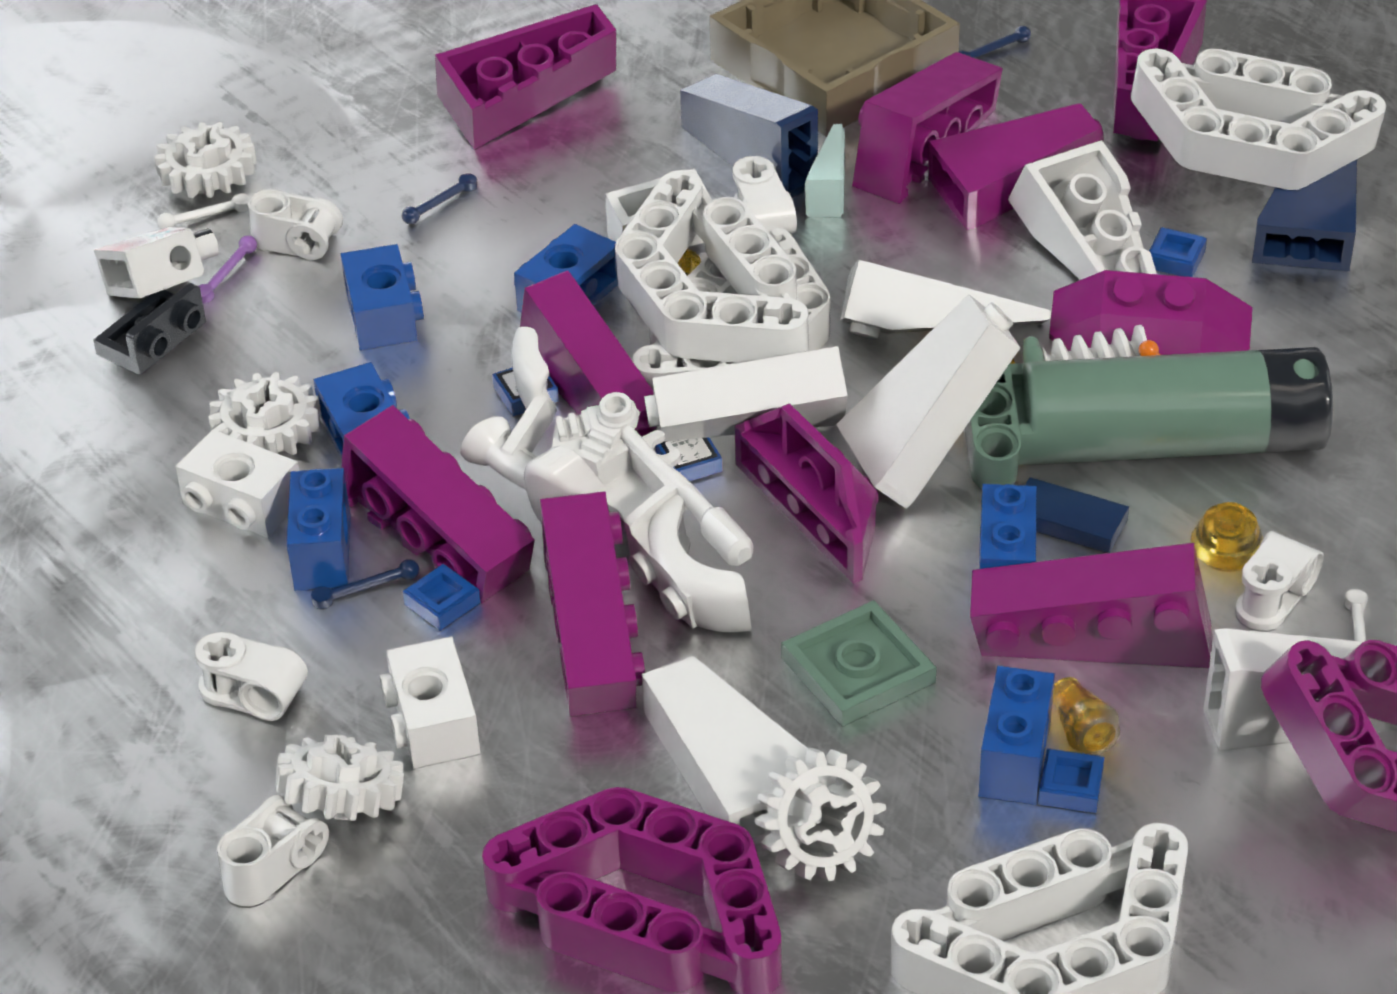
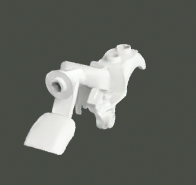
M518 328L512 343L511 360L517 390L526 411L513 431L508 421L500 416L490 417L476 423L471 427L461 443V456L470 463L483 466L489 465L503 477L525 489L532 509L540 522V499L606 491L609 512L619 511L620 518L625 524L630 551L629 561L635 574L645 585L650 582L653 583L660 593L663 605L675 620L682 618L692 629L698 626L719 632L752 631L748 598L742 575L735 571L720 570L700 564L688 555L691 543L690 538L686 535L683 513L688 509L701 523V534L728 565L740 566L752 558L754 549L751 539L722 507H712L692 483L673 468L681 461V453L678 448H674L665 455H659L653 450L657 444L665 441L663 431L655 430L643 437L637 433L635 428L637 427L640 411L636 408L634 401L626 394L621 392L609 393L601 399L599 405L587 407L577 416L574 412L569 413L568 417L564 419L561 415L555 416L556 424L551 449L538 457L532 454L552 422L557 408L548 395L547 379L549 369L538 349V335L533 328Z

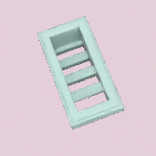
M833 124L805 180V211L808 217H841V214H844L845 127H843V124Z

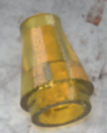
M1066 677L1054 684L1052 703L1056 707L1069 745L1076 751L1090 755H1100L1110 750L1120 736L1119 715L1117 711L1084 688L1076 678Z

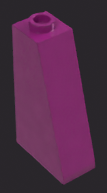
M1081 103L935 139L929 141L928 180L967 231L972 230L1014 209L1008 198L1026 164L1097 141H1104L1103 129L1100 122L1093 118Z
M567 270L524 288L520 327L535 329L538 335L539 352L548 366L549 376L558 387L560 396L580 415L581 411L587 407L599 405L601 399L607 394L613 392L624 393L634 401L636 408L640 411L637 427L635 428L637 433L643 437L657 430V426L649 427L644 396L654 395L653 389L571 273Z

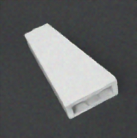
M968 294L836 424L873 486L906 509L915 501L1021 348L1008 330L1013 325V322L993 302L985 307Z
M835 346L652 378L654 395L644 396L649 427L660 426V431H663L665 434V441L735 435V425L788 403L815 428L836 426L845 416L848 395L839 348Z
M1228 628L1215 629L1204 712L1218 751L1290 742L1263 695L1261 678L1265 670L1298 641L1309 640L1325 647L1332 656L1344 659L1362 642ZM1368 717L1376 732L1397 730L1396 725Z
M695 656L643 673L644 714L707 815L742 826L750 833L754 845L760 843L771 833L770 830L755 824V818L768 813V806L757 800L758 793L772 794L775 789L767 775L770 771L783 776L789 771L786 767L785 758L789 755L799 758L806 763L808 748ZM836 776L818 777L819 781L826 784L827 787L836 784ZM825 804L821 805V806L819 807L820 810H822L824 807H826V805H825Z

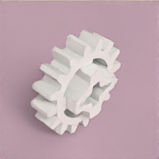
M199 122L198 129L195 130L183 126L181 127L182 133L179 136L174 134L166 135L167 144H158V155H154L157 175L160 176L162 186L171 185L172 193L174 194L185 189L188 192L189 198H193L197 194H205L210 198L213 197L214 190L218 189L225 193H230V185L233 183L237 185L246 184L245 175H254V164L257 163L254 143H251L250 134H240L239 127L236 125L225 130L223 122H217L215 125H206L204 122Z
M274 372L270 377L262 378L259 373H253L252 381L248 383L237 378L233 380L234 390L220 389L218 391L220 401H212L209 404L211 415L208 418L211 430L219 431L277 454L283 450L291 455L297 454L296 444L299 442L310 445L313 442L311 432H317L321 429L319 398L313 394V388L310 383L300 386L299 377L296 375L283 381L281 380L280 372Z
M324 735L323 742H316L306 737L302 739V747L288 744L286 746V753H279L275 780L277 781L276 791L277 793H285V802L287 804L301 802L303 804L302 812L310 813L318 809L324 811L326 819L356 820L357 813L363 812L375 818L378 817L379 808L391 811L394 809L395 801L401 800L404 773H402L403 763L393 761L394 753L392 751L377 752V744L374 742L366 743L362 746L356 743L354 737H346V735Z
M808 748L806 763L794 756H787L785 762L789 772L783 776L770 771L767 776L775 786L773 793H758L757 800L768 806V813L755 818V824L771 831L761 841V845L771 852L779 851L775 863L787 870L795 867V874L808 880L812 879L816 871L818 876L828 881L834 880L836 865L850 873L855 872L856 863L853 856L859 852L871 857L874 853L871 846L866 842L869 834L877 836L884 833V828L873 823L874 815L886 810L885 803L871 799V795L881 786L879 781L870 777L862 778L867 766L854 759L847 762V754L831 749L825 757L823 751ZM836 776L843 784L840 786L832 784L827 787L826 784L819 781L818 777ZM825 804L826 807H824L822 810H820L819 807H820L821 805ZM821 818L822 821L819 824H816L815 822ZM815 841L816 844L822 846L824 851L806 852L800 849L798 845L801 843L810 845Z

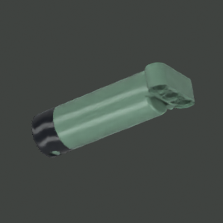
M1030 336L1023 341L1024 350L1022 355L1024 363L1008 365L964 429L970 474L973 482L979 488H982V484L1013 485L1017 480L1018 465L1313 451L1324 449L1331 435L1333 423L1332 383L1326 357L1317 347L1044 361L1039 340L1034 336Z

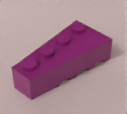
M1119 0L1113 133L1127 135L1137 140L1147 139L1158 142V136L1131 100L1138 56L1145 50L1157 48L1173 53L1181 63L1193 65L1203 41L1207 0Z
M594 4L435 54L437 96L475 150L616 71V29L600 7Z
M955 52L866 100L858 116V124L861 126L852 187L900 204L908 196V188L906 186L911 181L920 184L928 176L929 141L975 130L996 110L1003 68Z
M392 405L344 435L341 468H344L350 508L360 503L369 510L367 519L380 530L385 529L389 525L399 532L403 547L414 555L426 551L432 556L435 569L445 564L477 587L480 592L481 604L530 571L535 539L532 537L528 527L522 521L513 519L496 503L492 493L486 487L477 485L461 470L457 460L450 453L442 452L426 437L424 430L415 420L406 418Z
M606 491L540 499L545 569L548 572L551 605L553 604L557 642L561 643L560 659L569 716L637 708L636 686H642V674L645 673L642 652L632 653L630 638L638 637V626L634 604L624 605L622 591L630 590V577L627 558H616L614 545L623 544L619 511L609 512Z
M1194 543L972 570L970 618L982 656L1209 668L1212 651L1211 618Z

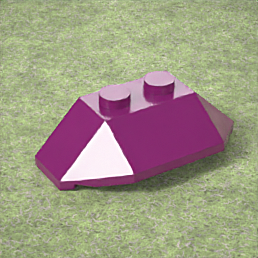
M1104 270L1054 290L1049 339L1053 341L1060 338L1066 349L1071 351L1073 337L1081 335L1088 348H1091L1095 332L1101 331L1110 345L1115 329L1121 328L1128 340L1131 341L1134 327L1142 325L1147 340L1156 342L1161 355L1250 350L1253 307L1207 278Z
M790 403L735 425L736 466L853 584L862 581L875 532L876 504L878 503V493L867 476H863L844 457L843 453L833 446Z

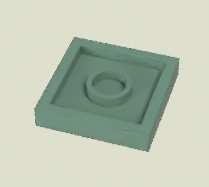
M874 600L781 642V658L842 727L936 683L937 667Z

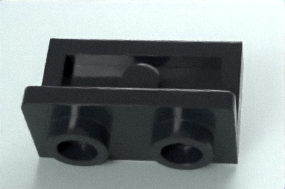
M190 282L176 294L164 289L149 295L93 339L96 355L138 375L143 374L206 323L200 287Z

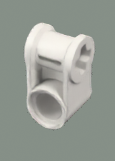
M747 156L739 159L732 168L733 179L737 185V193L734 198L745 203L765 228L777 227L789 233H794L797 229V218L793 200L789 192L785 190L774 165L770 160L759 156Z
M264 189L253 193L248 200L251 236L257 241V249L265 252H279L299 256L307 260L320 259L328 250L329 237L336 234L343 225V216L339 208L323 198H310L289 194L278 189ZM316 211H319L318 215L313 217ZM316 241L315 246H314V247H311V245L313 244V242Z
M1270 531L1261 542L1258 550L1245 563L1242 569L1241 577L1245 589L1235 607L1238 620L1248 628L1258 631H1269L1279 627L1302 596H1306L1314 586L1324 560L1323 551L1278 532Z
M230 632L210 633L202 637L194 649L196 663L203 671V675L198 683L202 699L213 706L227 707L252 714L262 720L274 721L282 717L308 674L306 663L294 651L285 647L271 646L242 638ZM227 648L230 649V656H228ZM214 681L216 682L217 690L214 688Z
M273 795L266 799L253 814L234 829L225 833L218 842L217 854L225 897L233 904L247 907L262 904L270 899L274 892L299 871L307 868L320 857L329 838L327 824L318 818H305L294 811L292 804H287L285 797L281 795Z

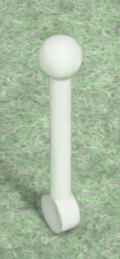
M241 193L235 195L232 201L176 215L162 213L157 218V224L160 229L174 227L178 223L230 210L245 212L248 211L250 196Z
M1351 589L1346 592L1344 605L1352 612L1355 641L1364 642L1366 641L1363 610L1366 608L1368 597L1364 591L1359 589Z

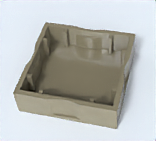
M741 0L709 16L710 60L746 84L814 106L818 109V132L826 137L833 124H843V127H846L858 121L859 112L866 100L955 52L959 53L960 23L922 0Z

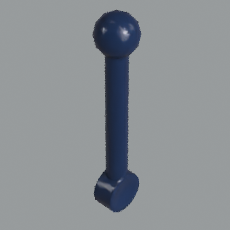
M1024 25L1019 26L1013 34L968 52L960 50L959 53L977 58L1016 41L1020 43L1027 42L1031 37V31Z
M473 174L461 175L459 183L417 207H406L401 214L402 220L406 224H415L419 220L420 215L462 191L469 192L477 188V177Z
M406 559L401 562L398 568L334 589L323 586L318 587L311 593L312 604L317 609H327L333 604L335 599L399 578L413 580L419 574V565L415 560Z

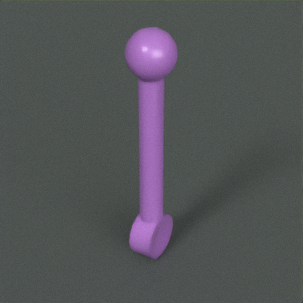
M250 235L243 236L239 241V248L209 282L198 285L201 290L203 304L209 303L214 299V289L245 254H251L256 250L257 241L254 237Z

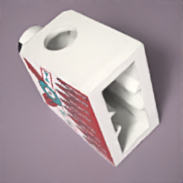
M168 227L94 249V253L108 296L142 298L202 276L204 274L202 260L217 256L219 254V246L214 233L209 228L193 233L190 228Z

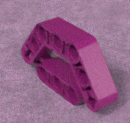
M1309 640L1298 641L1265 670L1261 678V689L1266 701L1327 806L1340 816L1397 833V752L1386 749L1368 718L1397 726V646L1379 640H1367L1342 659L1332 656L1325 647L1317 642Z
M613 787L498 834L490 839L483 848L482 859L489 902L496 909L503 912L516 913L526 910L538 914L541 940L546 947L557 953L670 992H683L695 987L702 980L704 973L728 981L730 987L738 994H771L778 988L782 980L781 930L753 838L746 829L738 824L629 788ZM622 869L704 897L713 930L703 927L696 916L685 910L617 888L596 879Z

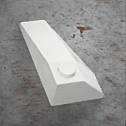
M1102 140L1024 166L1008 200L1031 235L1076 277L1082 280L1104 270L1157 274L1151 253L1144 249L1139 230L1142 224L1139 214L1132 211L1128 197L1131 188L1127 175Z
M858 260L850 269L840 321L851 324L850 333L872 339H878L879 332L890 334L932 331L968 294L985 307L991 302L996 304L1013 322L1012 326L1042 324L1050 319L1052 310Z

